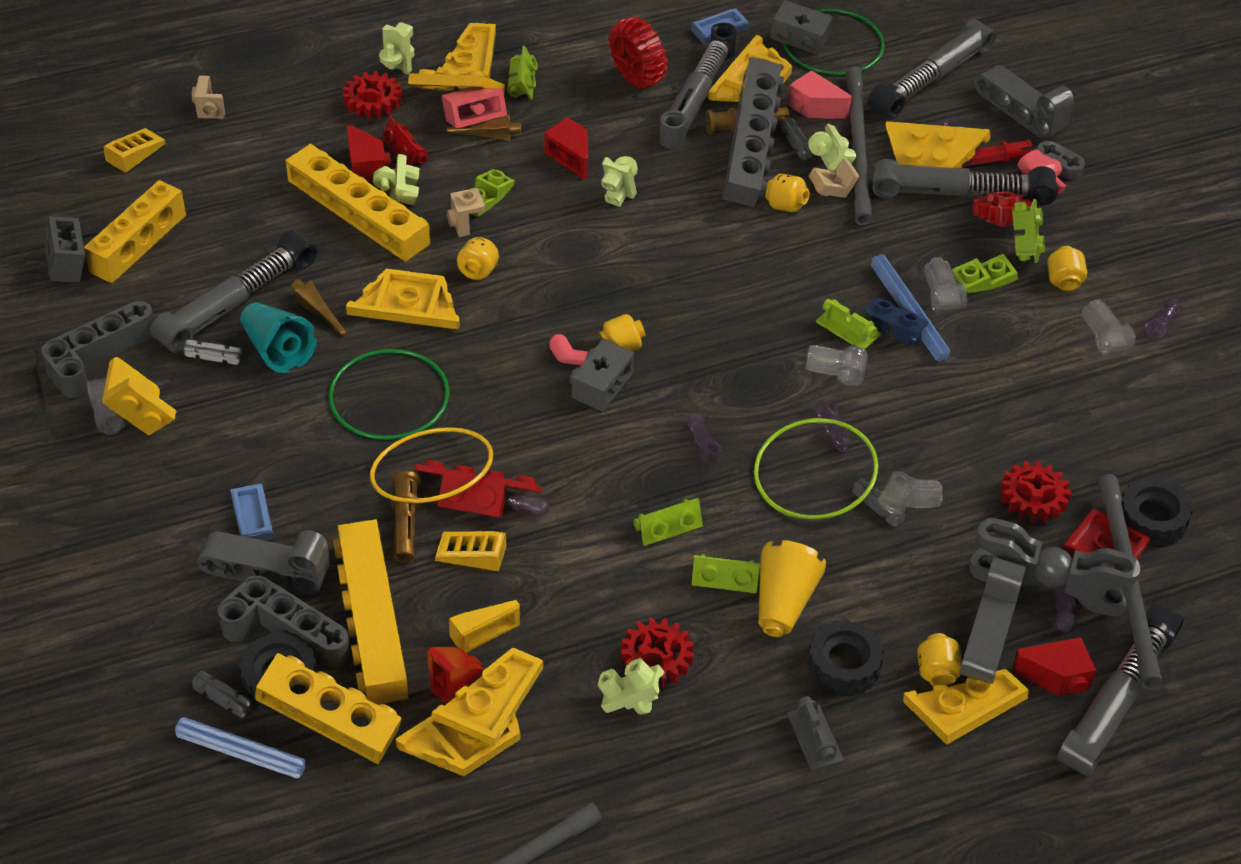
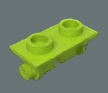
M522 46L521 55H515L510 60V78L508 79L507 91L511 97L517 98L520 95L527 94L529 99L533 100V89L536 87L535 70L538 69V65L534 55H530L525 46Z
M1033 199L1029 207H1026L1025 202L1015 203V208L1012 209L1014 230L1025 229V233L1014 235L1015 253L1019 256L1020 261L1030 260V256H1034L1035 263H1038L1041 253H1045L1044 236H1039L1038 226L1043 225L1042 208H1037L1036 199Z
M827 299L824 302L822 309L825 310V313L816 320V323L862 351L881 335L874 326V322L868 321L856 313L850 315V309L841 305L836 299Z
M699 498L689 501L684 499L682 503L646 515L643 513L639 514L638 518L634 519L633 522L636 531H641L643 545L646 546L703 527Z
M704 554L702 556L694 555L691 585L757 593L760 563H754L753 560L746 562L705 557Z

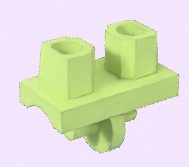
M399 22L395 27L386 24L382 28L384 49L379 53L380 62L389 69L398 68L408 75L412 71L411 59L415 56L414 48L410 45L413 27Z
M827 124L825 127L826 132H816L809 138L808 147L814 155L820 156L829 170L835 171L842 159L849 160L852 164L856 158L855 151L848 148L849 141L847 138L840 136L833 125Z
M398 154L396 168L393 170L388 166L379 168L373 174V183L382 191L389 190V197L396 202L414 205L419 187L415 186L419 177V168L406 165V156Z
M627 156L618 158L614 163L610 158L605 157L602 163L605 175L601 180L602 187L608 190L605 194V200L610 204L621 207L626 197L634 199L637 193L634 176L638 171L637 163L633 158Z
M639 658L631 661L626 666L624 673L626 677L621 678L613 669L600 674L598 687L604 695L601 707L606 713L625 707L627 710L634 708L638 714L644 715L651 711L652 701L658 699L659 678L663 676L664 671L659 664L649 667Z

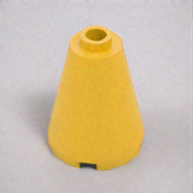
M782 540L781 546H772L773 541H770L763 546L761 552L758 624L763 628L764 633L772 637H782L791 632L826 568V560L823 558L821 562L817 558L818 552L801 543Z

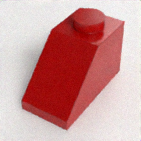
M567 117L544 132V153L582 179H586L588 177L587 129Z
M352 125L347 126L352 172L359 177H363L367 182H373V174L376 170L384 166H388L391 169L390 152H384L382 140Z
M1081 637L1017 649L1012 666V671L1015 675L1058 696L1069 693L1076 695L1090 690L1096 672Z
M432 647L427 651L430 690L445 705L456 697L455 693L463 686L469 687L482 676L484 668L481 662L475 656H469L459 647Z

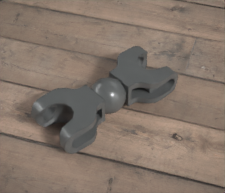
M996 518L985 519L979 525L977 542L980 549L972 555L969 563L971 575L983 582L987 581L990 568H984L980 564L987 563L991 565L993 557L1026 566L1022 580L1023 583L1032 584L1034 576L1040 584L1047 588H1059L1066 585L1064 594L1077 598L1089 611L1112 617L1121 616L1126 612L1127 606L1123 587L1127 588L1133 585L1140 574V564L1130 554L1109 548L1098 549L1089 553L1075 550L1074 557L1072 558L1067 551L1059 547H1048L1041 550L1043 541L1031 538L1018 524ZM988 532H995L1001 538L992 537ZM1124 567L1127 570H1129V572H1122L1114 568ZM1106 597H1113L1119 603H1112Z

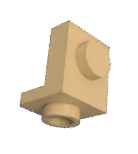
M199 76L197 86L192 87V102L196 106L197 118L223 119L225 117L223 96L212 93L210 76Z
M842 159L835 171L813 168L809 178L819 194L846 198L858 180L859 175L849 160Z
M478 188L450 193L451 209L447 210L448 222L450 227L455 226L459 237L470 235L469 214L485 211V204Z

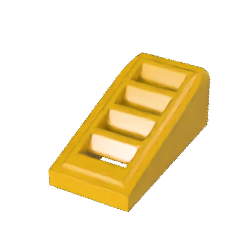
M144 128L103 146L106 161L126 173L165 145L166 142L165 139Z
M495 531L443 532L435 561L499 572L506 550V533ZM449 543L455 544L453 551H447ZM462 545L467 546L466 551H460ZM474 547L479 548L478 551H473Z
M517 600L455 615L449 618L450 637L457 647L468 653L519 626L520 604Z

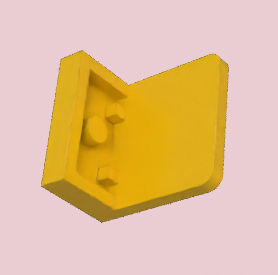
M115 357L110 360L102 398L103 404L148 436L175 420L176 410L159 398L160 390L157 385L120 358Z

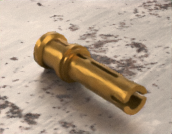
M787 107L778 108L777 113L773 114V117L777 118V124H781L783 119H788V117L785 118L783 116L789 115ZM729 108L725 112L707 110L705 113V126L708 135L714 134L715 131L725 130L733 133L737 109Z
M401 471L394 474L392 477V486L395 488L394 496L418 498L417 489L420 486L418 474L411 471ZM391 500V507L395 512L393 559L397 563L408 564L414 560L415 512L419 509L420 503H403Z

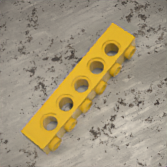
M309 144L286 159L287 176L290 183L403 261H408L430 245L429 223L424 218L418 217L403 204L387 196L384 191L375 188L366 179L359 177L344 164L331 158L325 151Z

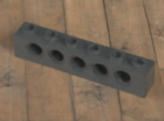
M754 57L749 58L743 75L722 199L754 207L758 197L763 198L767 181L763 180V175L767 176L771 162L766 157L767 154L770 155L774 139L770 138V133H774L777 124V118L773 117V114L778 111L781 97L777 96V92H781L784 77L780 76L781 64Z

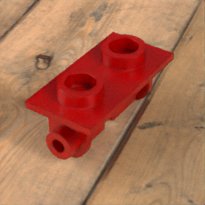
M389 117L381 139L396 158L398 154L405 155L406 165L412 166L413 163H426L428 160L427 150L422 148L419 143H415L416 139L410 134L404 124L397 123L392 117Z

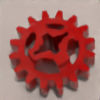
M374 71L373 75L363 72L362 77L353 76L354 82L347 81L346 87L343 88L344 106L348 107L349 113L356 111L358 118L363 114L367 115V119H371L372 115H376L381 119L384 113L390 116L392 115L391 109L398 110L399 103H402L401 85L396 83L395 77L388 79L387 73L378 76L377 71Z
M1010 191L989 192L984 197L974 199L973 215L979 216L980 219L986 218V222L994 223L996 226L1006 227L1007 225H1014L1012 209L1015 208V203L1025 202L1026 207H1029L1032 202L1029 199H1022V195H1016Z
M1024 461L1022 468L1013 465L1011 472H1005L1000 488V493L1003 494L1001 502L1009 503L1007 510L1009 513L1018 511V519L1020 520L1026 515L1030 517L1031 523H1034L1036 518H1041L1044 523H1047L1049 516L1058 519L1060 512L1066 511L1071 496V491L1068 490L1070 482L1062 480L1063 473L1061 471L1053 473L1052 465L1042 468L1040 461H1036L1035 466H1030L1027 461Z
M649 618V625L645 626L642 622L638 621L636 623V631L628 628L626 639L621 641V663H625V669L631 661L639 658L649 667L659 664L664 671L663 676L659 678L660 686L665 687L667 679L676 684L678 683L679 674L687 676L689 666L693 665L694 642L689 641L688 631L679 633V623L670 627L667 626L666 618L661 621V624H656L653 618ZM679 652L678 658L674 661L676 653Z

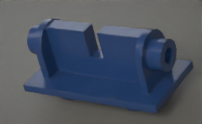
M875 298L863 309V312L866 313L864 318L874 322V326L878 331L887 334L892 326L894 327L892 337L909 346L919 343L921 339L919 332L928 325V322L919 318L917 314L906 312L883 299Z

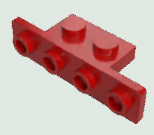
M425 460L424 465H414V470L421 474L443 477L439 495L464 486L478 475L474 474V468L455 465V470L443 468L444 463L432 460ZM488 470L473 486L454 496L438 500L437 506L502 518L507 489L542 494L543 488L535 484L536 479L517 475L515 481L504 479V473Z

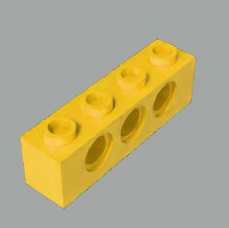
M158 180L84 246L89 273L110 283L118 279L186 216L182 190L161 180Z
M277 653L256 686L255 700L378 765L399 730L401 717L397 715L393 708L385 704L377 705L367 700L366 696L355 688L346 689L340 686L327 673L321 671L316 673L306 668L301 660L291 655L285 657ZM295 685H302L308 691L304 694H295L290 688ZM326 701H333L339 707L329 711L324 709L321 704ZM357 717H363L370 724L365 727H358L352 720Z

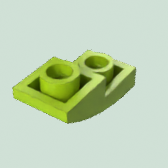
M494 169L477 176L475 186L471 189H479L485 204V211L472 214L478 217L491 209L511 190L515 180L506 176L502 171Z
M1004 254L984 263H980L976 258L951 270V274L965 293L987 291L1018 280L1017 271Z

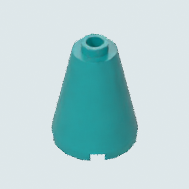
M259 302L249 304L241 314V324L264 363L275 372L288 373L290 372L289 369L295 366L300 368L312 356L317 341L314 337L313 330L315 329L304 317Z

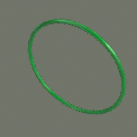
M815 10L821 13L849 15L871 26L879 36L881 49L878 56L871 63L860 69L865 71L880 60L885 48L884 38L880 30L871 21L845 10ZM782 43L787 55L799 66L823 75H846L847 71L831 72L810 67L795 58L789 51L787 44Z
M382 349L362 354L345 364L331 382L328 399L335 418L351 432L371 439L395 440L424 431L433 425L447 407L450 390L443 371L427 357L408 350ZM387 353L410 355L425 361L439 373L445 387L442 407L428 423L407 433L375 435L360 431L346 423L334 406L333 391L339 377L351 365L370 356Z

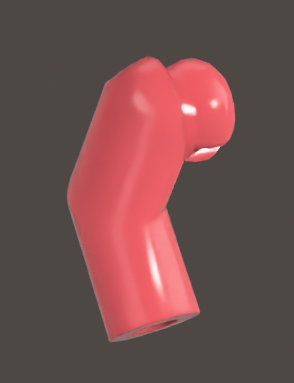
M562 334L554 335L550 339V349L559 362L573 365H582L588 351L574 350L567 338Z

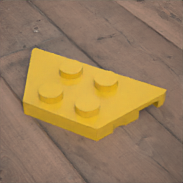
M756 35L712 86L708 93V99L711 101L739 102L743 75L750 57L781 64L780 76L784 77L783 83L791 75L792 65L786 59L781 58L773 47L767 49L762 44L763 38Z
M888 121L885 124L896 162L899 165L962 168V164L969 161L976 154L975 149L982 142L987 143L991 137L990 129Z
M385 269L377 276L376 281L369 283L362 290L363 295L357 301L353 302L350 300L346 304L347 315L457 330L460 327L459 316L455 313L451 294L448 293L444 276Z
M514 714L496 745L492 746L432 720V716H430L395 740L396 747L399 750L464 777L520 740V729Z

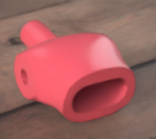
M1039 150L1031 151L1019 160L1017 166L1023 175H1027L1033 168L1046 166L1053 169L1056 173V192L1061 194L1066 189V185L1057 177L1062 171V166L1058 160L1044 155Z

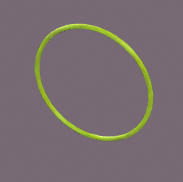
M825 418L805 419L779 429L762 445L754 464L755 484L764 500L774 509L785 515L806 520L832 518L853 509L871 492L878 474V458L869 439L849 424ZM810 423L834 424L854 432L868 446L874 465L870 484L856 501L841 510L822 515L798 514L778 506L762 489L758 473L762 454L776 437L791 428Z

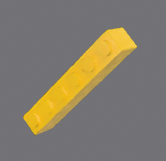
M377 519L337 525L339 539H333L336 559L342 558L343 564L337 565L340 585L347 584L348 589L347 591H342L344 610H351L352 617L346 618L349 638L356 637L357 644L351 645L354 665L361 664L362 672L356 673L358 690L366 693L367 700L375 704L409 699L407 677Z

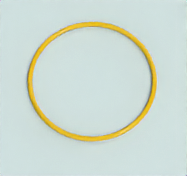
M451 427L424 430L396 441L380 453L371 467L370 481L373 488L380 495L393 501L403 503L438 501L461 493L477 483L487 473L492 464L493 450L486 438L471 430ZM440 432L464 433L481 440L488 450V461L484 469L473 480L458 489L442 495L427 498L397 497L383 491L375 481L376 467L387 453L400 444L423 435Z

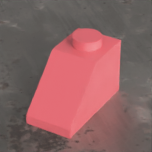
M811 70L790 84L788 106L806 118L846 119L849 117L852 96Z
M502 88L463 89L441 95L446 121L456 129L507 116Z

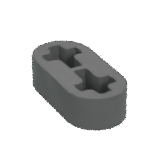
M1052 141L1039 143L1037 150L1060 162L1062 171L1058 176L1067 180H1078L1081 178L1085 167V161L1081 156Z

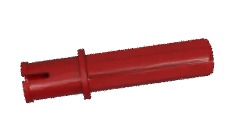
M1029 139L1013 143L1002 141L1001 145L976 148V154L969 161L963 163L962 168L999 161L1008 163L1009 160L1022 158L1027 153L1033 151V149L1021 150V148L1031 147L1032 143Z

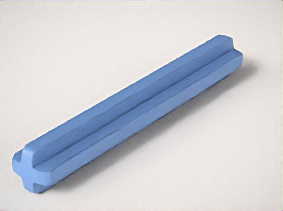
M186 717L180 718L175 727L176 736L181 739L293 778H300L306 768L304 758Z

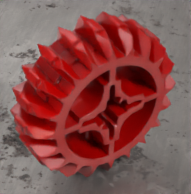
M635 16L624 18L610 28V34L608 35L610 42L607 44L611 49L609 55L613 57V64L617 66L618 73L623 75L625 81H629L631 86H635L638 89H645L656 85L665 77V72L668 71L666 65L668 59L665 57L666 50L662 46L663 41L658 38V32L653 31L651 24H647L644 18L640 19Z

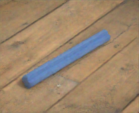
M883 254L874 256L871 267L899 308L906 312H913L919 318L928 322V325L919 334H921V340L934 359L938 362L948 359L949 347L886 256Z

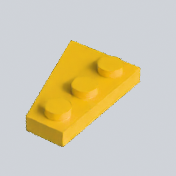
M469 23L457 40L456 48L452 53H448L445 58V64L439 67L435 74H443L444 70L459 71L460 75H468V71L484 72L485 77L490 78L496 24Z
M420 69L419 74L409 73L408 84L420 89L455 91V87H458V90L502 88L503 94L505 84L485 77L484 72L468 71V75H460L459 71L444 70L443 74H435L436 71Z
M512 647L482 671V676L469 687L463 686L455 693L456 697L445 706L440 705L433 710L432 720L495 746L541 673L543 660Z
M1007 669L996 671L993 684L969 677L963 684L947 687L945 683L933 686V691L917 694L915 690L905 692L903 702L947 745L1028 699V689Z

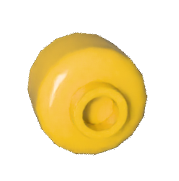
M778 174L767 183L765 197L773 209L797 212L808 202L809 189L806 188L805 181L799 176Z
M474 237L469 239L458 253L457 266L467 278L482 280L488 277L497 265L499 253L496 246L490 240L483 237Z
M1062 246L1048 257L1049 280L1060 290H1075L1086 280V261L1084 254L1080 250L1070 246Z
M623 314L604 322L603 331L599 332L601 340L605 339L632 352L640 350L642 347L641 338L646 336L641 321H634L629 314Z
M937 633L930 635L927 640L919 645L917 655L920 676L924 680L929 681L933 686L944 683L948 686L955 683L956 679L960 676L959 672L962 665L960 644L945 634Z

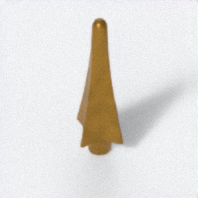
M510 115L457 129L448 127L446 131L449 134L474 135L511 142V134H521L522 125L521 122L511 123Z
M300 279L295 280L291 285V288L297 293L295 303L323 320L341 336H345L346 330L331 313L312 281L310 280L305 285Z

